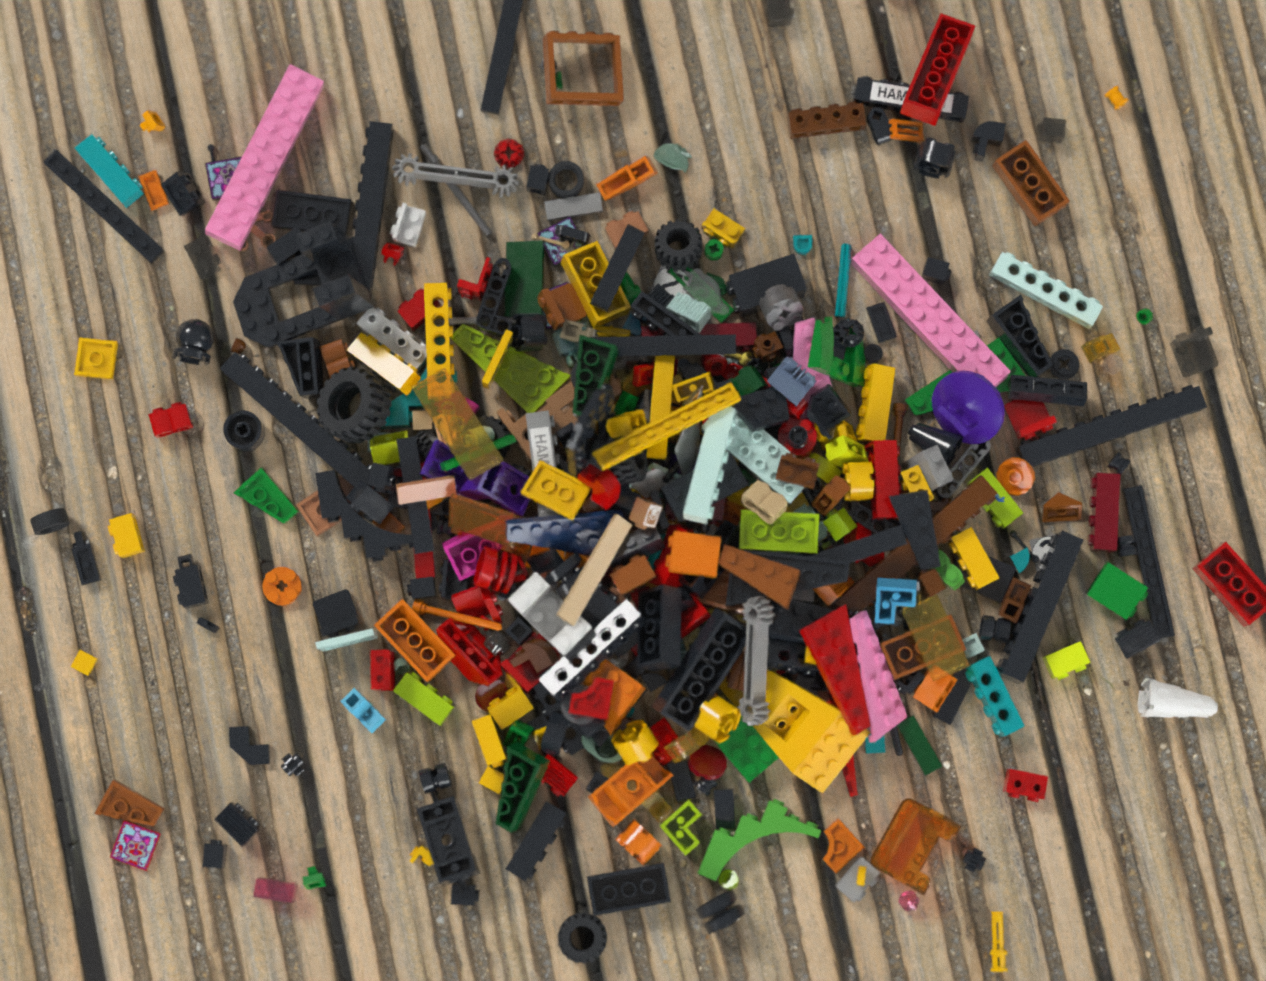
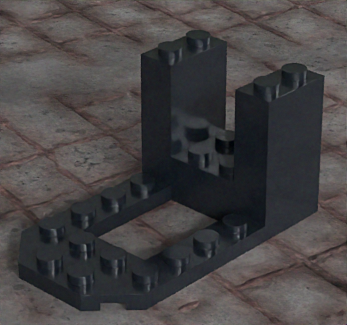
M332 221L295 235L302 255L282 262L280 265L277 264L244 277L233 300V304L246 338L271 348L277 345L276 342L292 340L374 308L352 240ZM318 271L322 285L313 288L319 307L280 322L270 289Z
M607 383L602 386V389L598 388L593 393L573 428V430L577 431L574 439H569L567 445L569 474L577 479L578 474L589 464L604 471L595 459L593 452L606 446L608 439L611 438L607 431V421L616 415L614 412L615 395H613V386ZM598 421V438L594 440L590 447V456H585V441L593 435L595 431L594 426ZM667 447L666 460L647 458L648 466L656 463L670 469L671 464H669L671 456H669V448ZM620 485L619 499L607 510L603 508V510L621 509L623 519L633 526L635 522L629 520L636 498H641V495Z

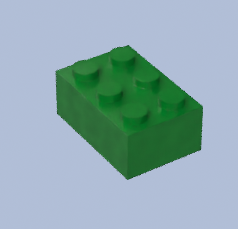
M741 716L736 729H731L728 733L730 737L724 742L718 743L714 741V743L747 783H750L779 757L753 726H748L746 722H742L743 717Z

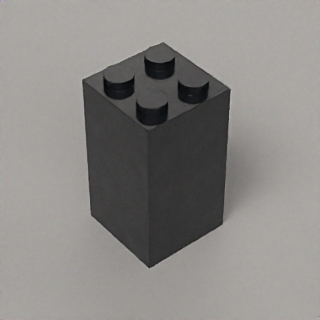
M795 254L731 274L726 282L728 296L733 297L732 307L734 313L738 314L740 318L761 312L762 310L759 305L761 297L763 299L766 295L765 292L775 285L783 284L786 287L794 288L798 298L804 297L807 290Z

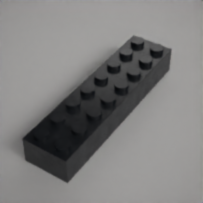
M1063 530L1051 536L1047 545L1050 549L1047 553H1044L1040 564H1043L1042 568L1039 571L1037 570L1034 575L1033 581L1035 584L1028 592L1026 597L1028 601L1019 616L1020 620L1017 624H1014L1011 630L1012 639L1004 646V658L999 659L996 665L1002 678L1016 684L1024 683L1084 539Z

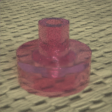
M912 890L905 891L900 895L898 903L905 911H915L918 908L919 897Z

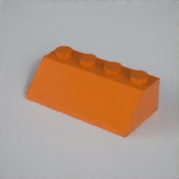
M403 599L374 625L428 683L455 656Z

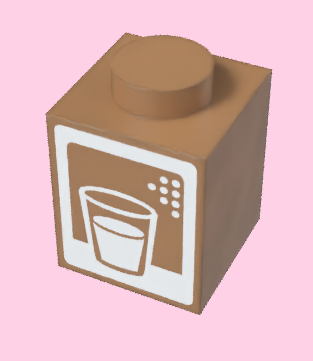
M637 497L629 520L635 522V526L646 530L647 527L655 528L663 506L651 500Z

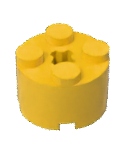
M843 463L842 472L845 474L844 480L850 486V490L844 495V500H871L874 494V480H872L871 475L873 474L872 463Z
M717 696L709 702L705 701L701 705V713L695 723V727L714 741L721 743L730 737L728 733L731 729H736L741 714L735 706Z
M643 720L629 722L626 724V729L623 731L619 729L613 735L612 743L626 765L640 760L642 762L649 760L652 756L651 753L658 745L656 738Z

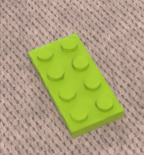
M741 510L739 549L817 554L819 514L783 512L771 525L762 520L756 513L750 510Z

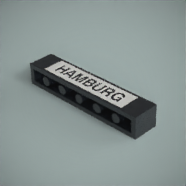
M869 76L858 77L853 102L863 103V106L879 107L884 110L900 112L909 89V84L905 82L891 83L887 79H880V81L872 80ZM963 92L949 93L939 119L963 123L967 114L969 96Z

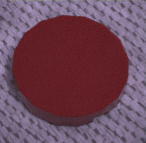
M700 745L690 753L688 765L696 776L705 777V780H715L723 776L727 768V759L720 749L710 745Z

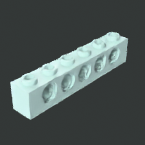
M1002 252L989 276L1087 329L1093 326L1103 308L1097 299L1087 298L1080 290L1076 288L1071 289L1066 286L1065 282L1050 278V275L1045 271L1035 270L1028 262H1020L1009 252ZM1009 268H1016L1017 275H1012L1009 272ZM1031 276L1034 279V284L1027 283L1025 277ZM1043 285L1049 286L1050 289H1051V292H1050V293L1044 292L1043 289H1042V286H1043ZM1059 295H1066L1068 301L1062 302L1059 298ZM1081 303L1084 306V311H1079L1076 308V304Z

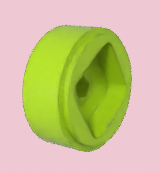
M731 869L722 871L718 878L719 884L726 890L736 888L739 883L738 875Z

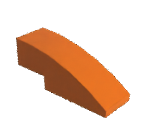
M644 156L633 164L624 166L596 185L604 200L607 201L636 187L658 174L650 157Z

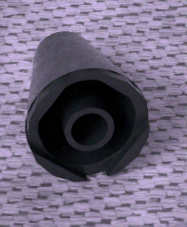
M922 423L913 424L908 431L909 439L921 451L938 445L947 466L952 463L956 456L954 455L956 450L960 449L963 442V437L959 434Z

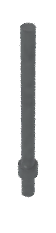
M426 143L420 146L429 164L441 165V160L436 154L432 153ZM446 183L486 237L490 236L492 231L456 184Z

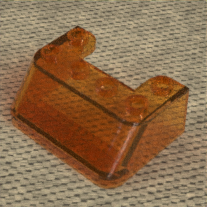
M906 798L899 805L871 856L870 863L875 869L924 896L931 881L930 877L921 872L938 839L954 840L962 826L945 815L911 798Z

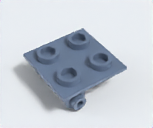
M787 356L767 382L797 406L817 381L814 379L815 376H812L809 372L805 373L806 369L803 371L800 369L802 365L798 367V363L792 357L789 358Z

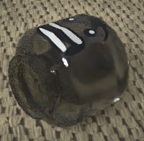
M489 629L484 635L486 639L483 645L494 656H503L512 647V638L503 629L500 631Z

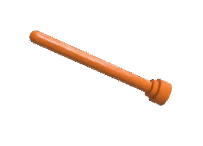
M415 599L412 606L414 612L419 616L427 613L447 619L453 618L456 621L500 631L502 629L500 623L427 606V603H424L423 600Z

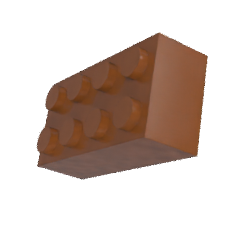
M1027 140L994 161L993 169L1034 227L1065 208L1070 202Z
M951 614L880 643L893 680L966 650Z

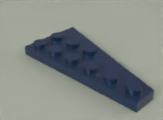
M620 509L577 513L573 521L562 515L506 520L505 536L507 541L545 548L555 547L556 550L577 552L578 554L591 556L614 514H618L623 518V512Z

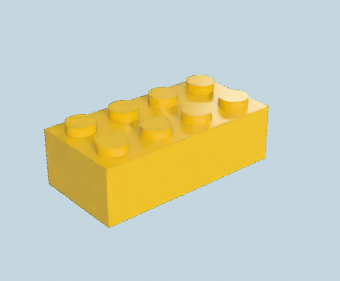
M598 241L563 255L561 264L593 328L628 314L630 304L621 286H619L607 312L590 304L609 264Z

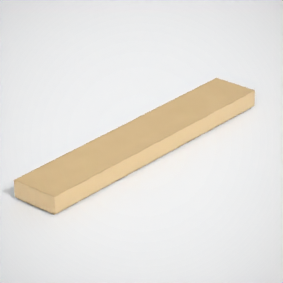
M614 514L556 614L572 626L576 624L632 524L618 514Z

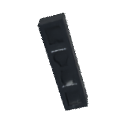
M1011 374L1008 381V399L1065 404L1070 407L1084 406L1087 401V382Z

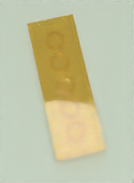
M446 368L412 386L414 393L469 480L474 479L504 461Z

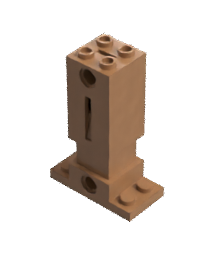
M611 373L609 385L613 386L615 403L619 400L623 390H625V386L619 378L615 379L613 373ZM572 381L545 400L546 406L537 411L549 410V416L553 415L555 427H551L552 435L571 422L575 425L577 418L572 414L574 400ZM501 408L496 412L499 420L506 426L510 435L515 436L516 443L532 463L529 441L526 440L528 436L526 414L515 421L509 410L505 412Z

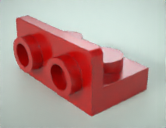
M665 717L650 727L658 742L653 751L654 757L662 766L686 750V747Z

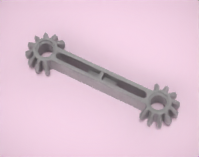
M409 153L408 158L404 154L401 155V160L396 158V165L392 166V170L395 171L393 173L394 178L399 177L398 183H402L404 180L405 186H408L410 181L413 185H416V179L491 188L493 189V195H496L498 192L500 193L499 197L502 198L503 193L507 197L510 196V192L515 193V186L519 184V181L515 180L518 175L512 174V168L507 171L505 165H503L502 170L496 166L495 172L420 163L418 162V156L413 159L412 154ZM411 167L413 171L407 173L404 171V168ZM503 178L507 181V184L502 185L498 180Z
M761 596L748 599L743 604L745 609L741 611L745 616L742 620L747 621L744 697L739 700L741 705L737 708L740 709V714L743 717L742 722H746L748 726L765 723L769 719L768 713L771 711L768 709L769 703L765 701L768 630L769 625L773 623L772 617L775 614L772 613L774 607L770 606V600Z

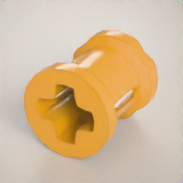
M1118 85L1104 95L1105 98H1109L1115 111L1129 101L1128 98L1121 94Z

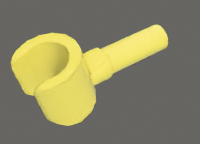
M746 351L742 354L726 355L734 357L742 365H746L751 360L748 357L752 353Z

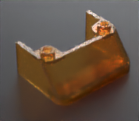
M452 493L449 500L448 527L451 528L450 532L460 536L462 533H469L498 543L502 546L501 549L506 552L512 553L514 550L527 556L530 545L507 541L505 536L506 520L521 519L522 517Z

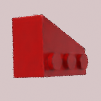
M683 524L669 525L663 540L666 548L663 549L659 560L656 559L654 563L656 565L654 570L656 578L649 581V583L657 586H683L679 582L683 574L669 572V567H666L667 555H671L672 548L668 547L669 536H674V531L694 533L693 528Z

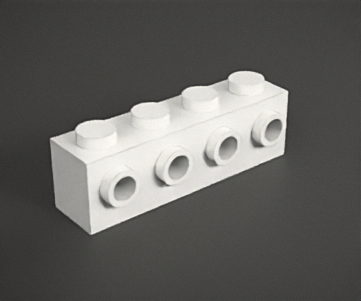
M380 308L367 310L357 322L358 327L368 335L370 334L376 338L379 344L383 343L387 346L393 355L396 353L402 357L404 364L410 363L419 372L427 362L426 345L423 342L417 343L414 340L416 337L409 331L403 332L400 329L401 325L394 319L388 320L385 317L386 313Z

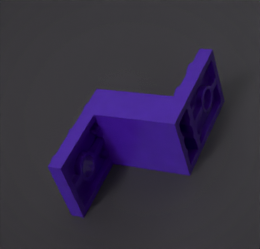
M434 440L420 472L421 476L432 479L454 475L456 496L462 500L490 499L517 516L524 515L530 499L521 495V491L529 476L492 454L478 457L450 470L442 471L440 463L461 455V453L440 440ZM512 485L516 488L515 495H512L510 492Z

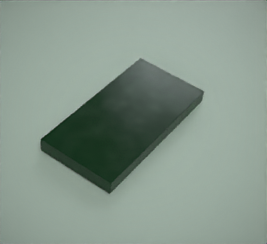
M544 241L506 242V259L511 263V275L505 290V317H513L516 313H539L543 315V309L540 307L537 297L541 290L544 289Z

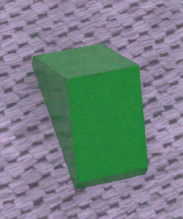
M519 719L516 720L510 727L503 745L508 747L518 742L525 746L534 728Z

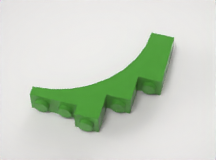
M774 799L773 802L768 801L760 822L757 821L758 817L749 813L746 816L741 815L733 837L730 836L731 831L721 827L719 831L714 830L697 873L716 881L730 858L743 846L757 838L783 832L804 833L818 838L821 830L817 829L818 825L807 821L806 824L799 822L800 817L790 813L788 817L785 816L788 808L784 807V802Z

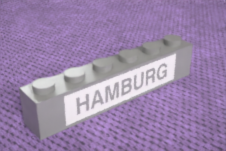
M549 410L526 413L533 471L540 460L556 468V465H560L559 454L554 453L557 439L556 434L552 435L551 427H555L553 415L549 416ZM537 503L539 517L560 515Z

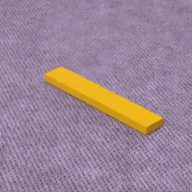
M675 355L655 356L649 424L670 413ZM668 438L647 448L646 457L666 460Z

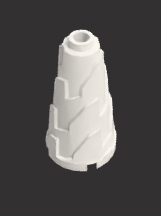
M1150 678L1144 679L1141 686L1145 687V690H1139L1138 712L1142 713L1140 715L1142 717L1170 718L1192 716L1208 718V716L1216 714L1218 704L1209 696Z

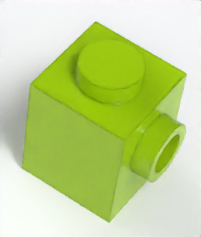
M844 508L839 511L836 509L832 510L826 515L828 519L823 522L835 541H838L857 527Z

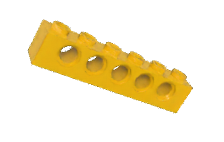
M424 283L428 400L451 399V394H455V382H451V375H454V363H450V356H454L453 345H449V337H453V326H449L448 320L452 318V307H448V300H452L451 288H447V283ZM441 300L444 304L442 307L437 308L433 305V302ZM438 318L444 320V324L439 327L434 325V321ZM442 337L445 343L443 345H436L435 339ZM443 356L446 359L445 363L437 364L435 362L436 357ZM444 375L447 379L444 383H438L436 377Z

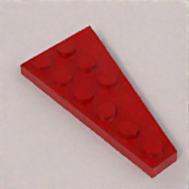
M845 604L799 631L852 736H855L871 727Z

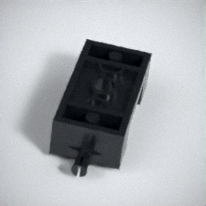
M435 791V793H431L434 803L417 808V812L439 884L446 886L458 883L461 894L469 892L466 880L481 873L476 857L471 851L458 799L452 796L441 800L439 791ZM445 835L452 836V842L449 845H443L442 838Z

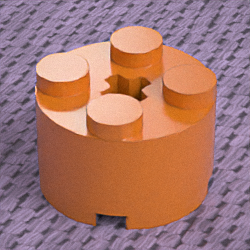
M634 819L615 839L633 857H636L643 866L662 846Z

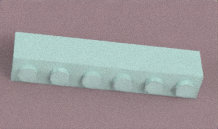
M727 407L708 418L683 512L684 519L707 524L708 518L712 519L714 507H712L713 500L718 498L719 489L717 484L718 481L722 482L724 470H721L722 465L727 463L729 452H726L727 446L732 444L734 434H731L732 427H736L738 422L735 408Z

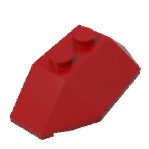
M449 618L437 627L438 637L455 654L451 662L469 681L489 687L502 676L499 652L497 654L492 653L494 647L474 625Z

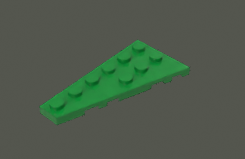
M998 337L986 346L1011 371L1009 376L996 387L1002 393L1008 391V381L1011 374L1026 375ZM951 370L904 400L914 416L933 412L932 395L934 389L941 379L952 373Z

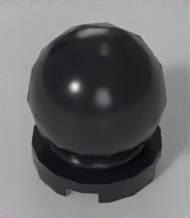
M200 319L184 321L176 332V343L179 348L173 349L172 358L180 357V362L199 365V362H205V365H209L211 356L206 352L211 349L214 342V333L211 327Z

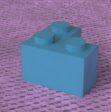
M877 578L875 623L894 624L896 606L915 607L917 580Z

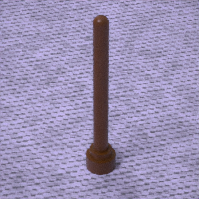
M893 403V412L896 416L894 440H897V445L901 449L903 417L908 413V404Z

